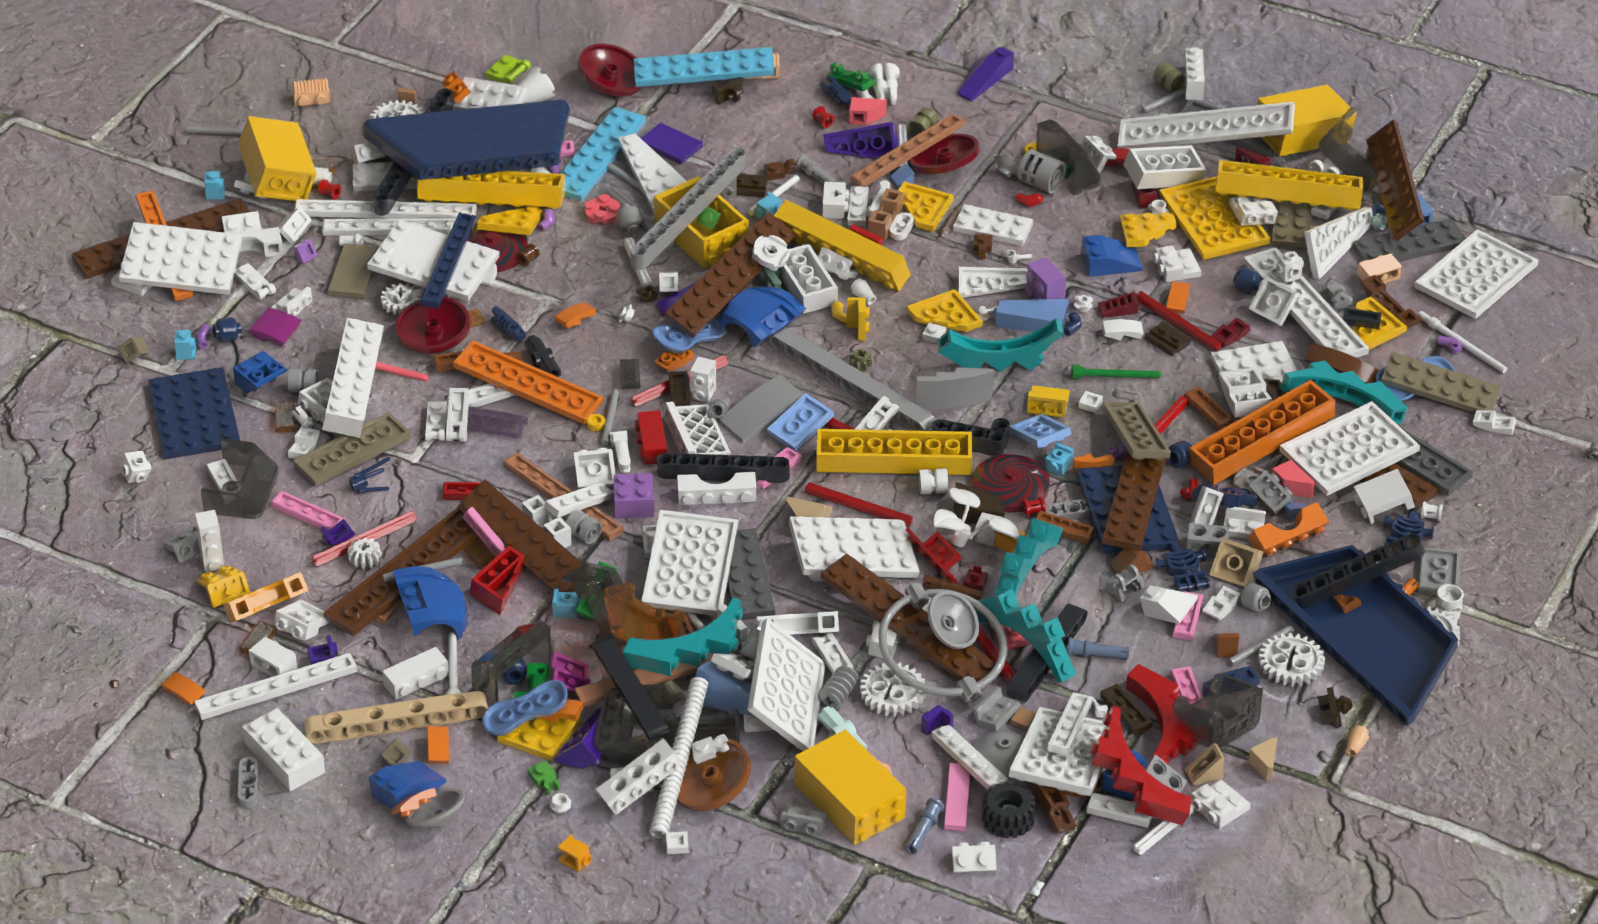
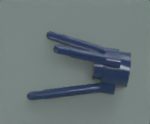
M387 457L349 477L353 492L359 490V493L362 494L365 492L389 490L388 486L365 488V486L368 485L367 478L377 475L385 469L380 468L373 472L370 471L388 462L391 458Z

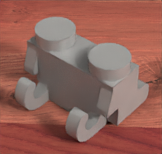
M1331 276L1323 284L1319 294L1323 299H1327L1328 296L1326 294L1331 293L1333 295L1331 299L1333 305L1331 307L1337 312L1339 309L1350 307L1353 299L1346 294L1347 290L1344 286L1339 285L1337 277Z
M1133 564L1127 567L1128 570L1115 574L1113 580L1109 579L1105 583L1106 590L1109 591V594L1116 596L1117 601L1120 603L1126 598L1123 592L1126 591L1127 584L1134 582L1136 584L1134 587L1135 591L1144 588L1142 575L1139 574L1137 567Z

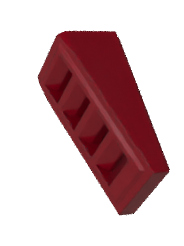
M1239 146L1236 147L1234 162L1271 166L1270 158Z
M1132 182L1131 185L1140 208H1148L1149 204L1157 200V193L1154 188L1137 189L1134 182Z
M1135 292L1098 303L1102 318L1138 314L1139 302Z

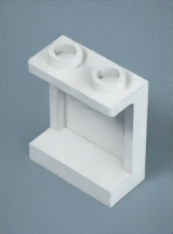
M1398 469L1354 486L1356 494L1353 497L1357 506H1362L1360 508L1364 519L1368 518L1371 524L1375 523L1374 515L1403 503L1407 510L1415 507L1412 495Z

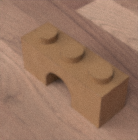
M886 188L880 199L879 211L874 210L868 220V231L882 237L883 241H886L890 226L895 217L903 210V192Z

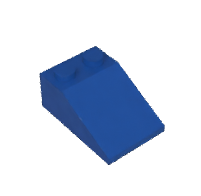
M1102 235L1082 237L1081 256L1089 277L1143 271L1135 247H1126L1125 242Z
M420 761L385 766L368 777L372 797L391 810L405 798L428 789L435 788L436 790L447 782L444 777Z

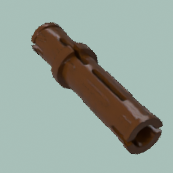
M925 575L923 580L925 581L923 582V587L956 591L968 595L977 601L982 599L981 595L983 596V591L949 582L945 578L938 579Z

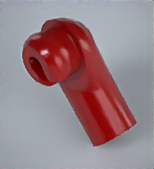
M1018 193L1015 201L1027 207H1034L1043 202V197L1038 193L1029 196Z
M1196 478L1189 479V488L1185 487V490L1181 488L1180 495L1182 499L1190 500L1193 498L1192 490L1198 487V480Z

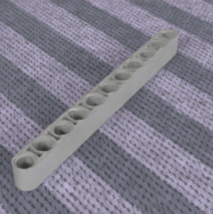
M735 147L730 149L631 248V267L633 269H645L745 169V150L743 148Z
M785 327L770 337L771 346L775 350L873 408L883 396H886L889 402L900 407L891 419L908 430L929 431L932 428V423L936 420L933 414L791 329ZM885 407L881 409L885 413L888 411Z

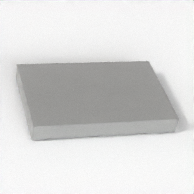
M1424 547L1425 553L1420 558L1418 593L1437 595L1438 589L1446 584L1459 587L1461 551Z

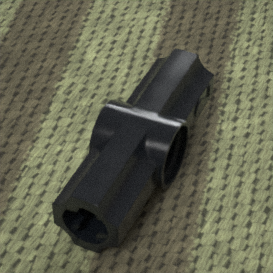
M535 335L528 336V339L524 341V345L531 355L533 366L556 377L561 376V369L555 362L551 348H546L539 337Z

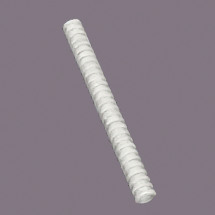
M694 677L690 680L689 690L687 691L672 750L683 765L663 780L649 833L655 838H666V833L670 829L672 815L676 807L689 759L688 756L690 755L708 688V682L700 677Z

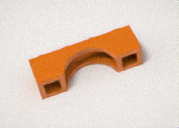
M1318 502L1299 511L1295 517L1296 527L1294 529L1281 530L1268 523L1254 529L1247 538L1253 548L1263 551V556L1269 557L1280 548L1285 550L1296 541L1301 543L1312 534L1317 536L1323 533L1329 520Z

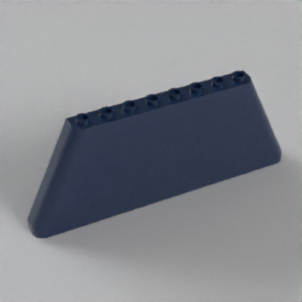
M552 100L372 118L364 123L363 136L419 180L558 166L569 121L570 107L565 100Z
M1354 545L1256 570L1253 573L1255 584L1269 590L1271 601L1404 725L1408 726L1415 721L1458 647V638L1453 632L1446 630L1440 620H1435L1426 608L1423 609L1413 596L1410 597L1401 585L1394 583L1388 573L1340 593L1343 596H1355L1361 600V606L1346 614L1336 605L1333 597L1310 607L1301 608L1292 595L1294 585L1365 554Z

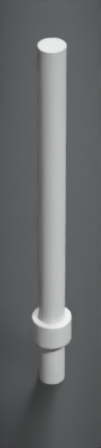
M1423 311L1419 312L1418 317L1426 322L1430 328L1438 330L1447 337L1457 339L1463 348L1504 374L1507 371L1506 366L1442 325L1440 320L1430 317Z

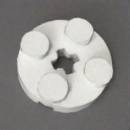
M774 235L764 238L763 236L759 237L752 249L753 260L772 271L784 266L790 255L786 242Z

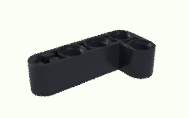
M1005 418L995 419L990 429L943 419L935 420L932 423V431L972 432V452L992 456L1002 455L1009 441L1010 422Z

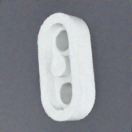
M904 212L899 213L895 217L889 230V235L892 239L901 241L908 236L914 225L913 215Z

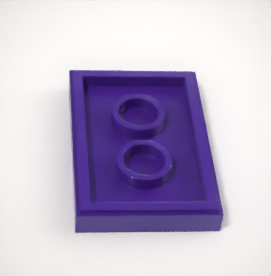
M659 123L641 138L657 154L679 164L684 163L703 147L702 141L663 123Z

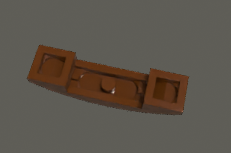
M1376 275L1360 282L1367 297L1371 296L1403 322L1407 329L1421 323L1422 320L1411 309L1404 310L1386 292V285Z
M1311 343L1304 359L1305 362L1326 361L1339 373L1353 371L1366 384L1377 382L1376 375L1379 370L1370 364L1342 351Z

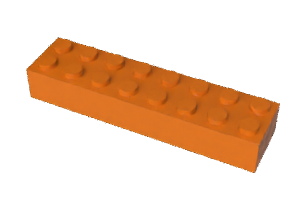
M1309 380L1189 447L1190 465L1215 485L1279 449L1280 445L1309 432L1335 417V400L1312 380Z

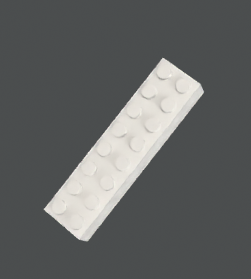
M347 318L322 430L358 438L361 437L384 325Z

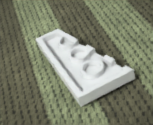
M959 267V294L962 298L1025 288L1027 286V268Z

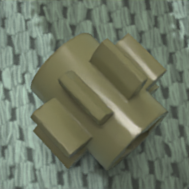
M864 349L855 350L854 355H849L850 365L861 372L867 371L868 367H872L871 353L868 354Z

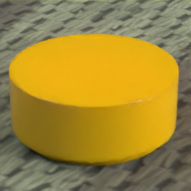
M592 414L586 420V426L590 431L597 432L604 429V416Z

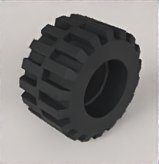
M1004 782L1002 785L998 783L995 787L991 786L989 791L985 792L982 801V822L990 833H995V836L998 837L1001 835L1004 838H1017V835L1023 836L1025 831L1029 832L1031 830L1035 817V797L1030 790H1026V787L1023 785L1018 786V783L1009 784V782ZM1005 805L1017 807L1015 810H1004L1002 808Z

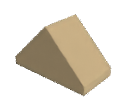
M1276 737L1250 748L1249 764L1268 782H1271L1278 741Z
M1213 743L1185 768L1193 785L1222 779L1224 757L1217 744Z

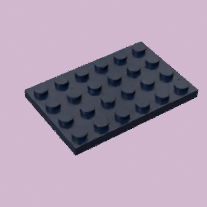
M223 367L148 379L164 459L241 447Z
M1123 466L1077 468L1076 476L1083 497L1086 500V506H1088L1089 515L1095 527L1103 554L1119 553L1124 549L1122 547L1102 544ZM1160 486L1157 490L1142 551L1168 549L1172 543H1179L1180 545Z

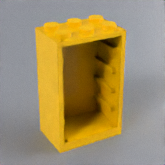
M1329 85L1258 98L1257 105L1294 102L1295 104L1293 134L1261 137L1279 156L1349 143L1357 113Z
M248 116L238 142V147L255 196L297 201V199L307 200L317 173L299 123Z
M697 176L655 195L654 223H657L701 178ZM720 195L708 205V207L721 213L714 230H710L696 222L697 216L674 239V242L703 269L715 265L749 231V220Z
M846 729L795 755V786L820 811L828 812V819L854 845L867 840L872 835L884 831L887 827L905 818L906 788Z

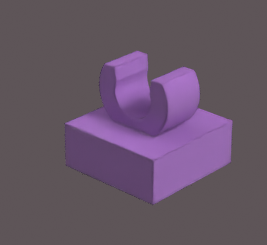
M306 239L293 247V252L300 263H306L318 256L311 239Z

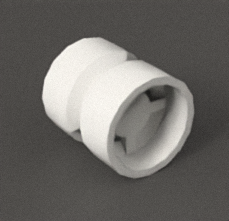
M946 468L935 469L934 472L930 469L919 470L920 495L932 494L933 491L936 494L948 493V474Z
M1452 584L1441 586L1437 592L1435 609L1439 608V613L1446 611V616L1453 615V620H1458L1461 614L1463 590Z

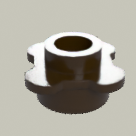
M645 286L636 291L640 295V300L644 303H650L658 296V293L653 290V286Z

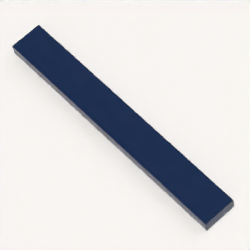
M458 213L422 296L421 306L439 309L476 223L475 215Z

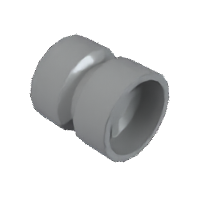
M290 368L289 392L299 393L301 390L319 382L317 369H306L305 372L301 368Z
M581 510L573 511L566 520L567 525L571 528V535L578 537L587 544L594 543L601 534L602 523L593 517H589V515Z

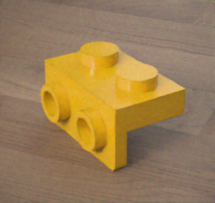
M848 297L846 327L858 328V340H865L866 333H869V322H866V319L870 318V309L866 307V298Z

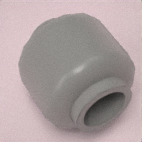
M630 204L620 206V210L616 213L619 227L622 230H626V232L638 229L642 222L638 208L630 206Z
M1254 583L1247 585L1241 592L1242 605L1255 612L1263 611L1271 602L1269 590Z

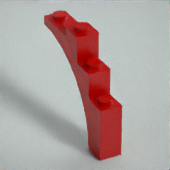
M1137 664L1127 674L1126 690L1141 699L1155 715L1161 729L1162 739L1151 757L1156 754L1168 764L1172 759H1176L1178 754L1186 756L1190 751L1195 750L1198 745V730L1187 725L1189 721L1188 707L1178 702L1180 697L1178 694L1179 685Z
M1112 706L1110 712L1105 713L1102 725H1105V729L1102 730L1098 741L1091 746V764L1112 770L1113 788L1134 794L1135 812L1184 825L1190 814L1192 797L1162 784L1136 760L1123 736L1120 722L1121 708Z

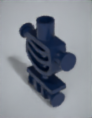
M1204 483L1192 490V497L1196 500L1202 486L1224 493L1220 504L1226 505L1228 508L1241 507L1242 505L1255 507L1257 503V496L1250 495V491L1246 488L1225 487L1218 490V485L1211 486L1209 483Z
M1410 511L1407 517L1397 516L1395 520L1390 519V516L1387 515L1383 521V526L1391 527V536H1387L1384 545L1409 534H1417L1421 541L1423 536L1431 537L1430 539H1433L1434 527L1432 529L1424 528L1425 522L1419 521L1420 515L1416 511Z
M1172 543L1168 548L1170 553H1166L1164 560L1156 558V569L1159 570L1166 567L1168 575L1174 577L1173 585L1177 591L1192 592L1193 587L1196 591L1203 587L1210 588V581L1208 577H1205V570L1198 571L1199 561L1207 560L1203 549L1195 554L1192 549L1182 550L1179 543Z

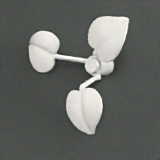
M951 488L949 491L951 499L965 505L962 520L957 518L953 512L939 509L934 515V528L943 527L955 530L950 541L958 547H964L968 538L972 540L974 535L987 524L995 531L1017 540L1020 535L1013 522L999 516L987 519L971 533V527L964 522L969 506L978 508L980 500L974 493L963 489Z

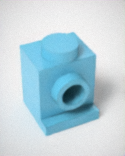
M220 171L205 172L206 200L224 199L225 185L224 178H220Z
M768 192L767 197L756 203L755 216L762 219L768 212L774 215L782 205V199Z
M176 330L174 343L177 360L196 359L197 346L195 344V337L192 338L191 330Z
M1056 442L1053 450L1045 458V470L1062 476L1073 463L1074 449Z
M554 589L552 602L553 617L577 618L578 614H575V611L581 600L579 593L559 592V589Z

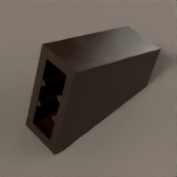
M959 482L955 483V488L970 491L980 500L978 508L969 506L965 524L977 525L981 513L1004 518L1005 506H1001V498ZM954 501L953 513L962 520L965 505Z

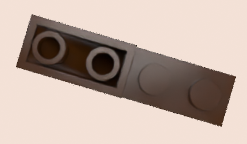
M1023 781L1027 789L1034 795L1035 805L1040 804L1056 834L1073 831L1077 825L1068 810L1070 802L1063 790Z

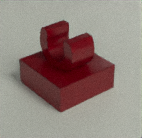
M974 565L973 569L968 570L963 586L983 591L988 579V573L983 572L981 566Z

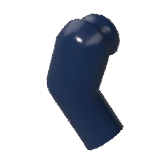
M1071 312L1068 315L1070 325L1064 328V333L1067 336L1072 335L1082 326L1081 318L1077 312Z

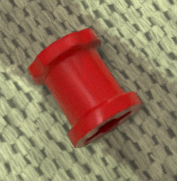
M818 106L812 112V118L815 121H819L822 127L829 128L834 123V115L827 113L824 107Z
M323 179L318 185V194H325L330 196L331 199L336 200L341 194V185H334L329 183L328 180Z
M1039 497L1036 500L1028 501L1025 499L1022 501L1023 512L1026 517L1030 516V514L1039 513V511L1046 512V504L1043 497Z

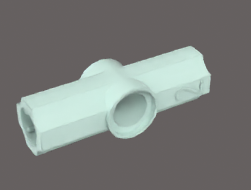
M829 706L822 709L821 713L818 714V719L827 728L830 737L846 729L867 750V745L856 734V729L850 720L845 721L834 708Z

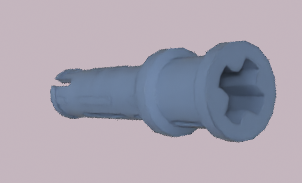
M1069 637L1067 653L1069 656L1071 654L1084 655L1086 658L1090 657V655L1128 660L1130 647L1095 644L1087 639L1086 641H1078Z
M929 798L927 800L925 810L919 815L920 821L905 846V850L908 853H911L914 848L912 854H917L930 827L936 825L939 813L943 812L945 808L939 799Z

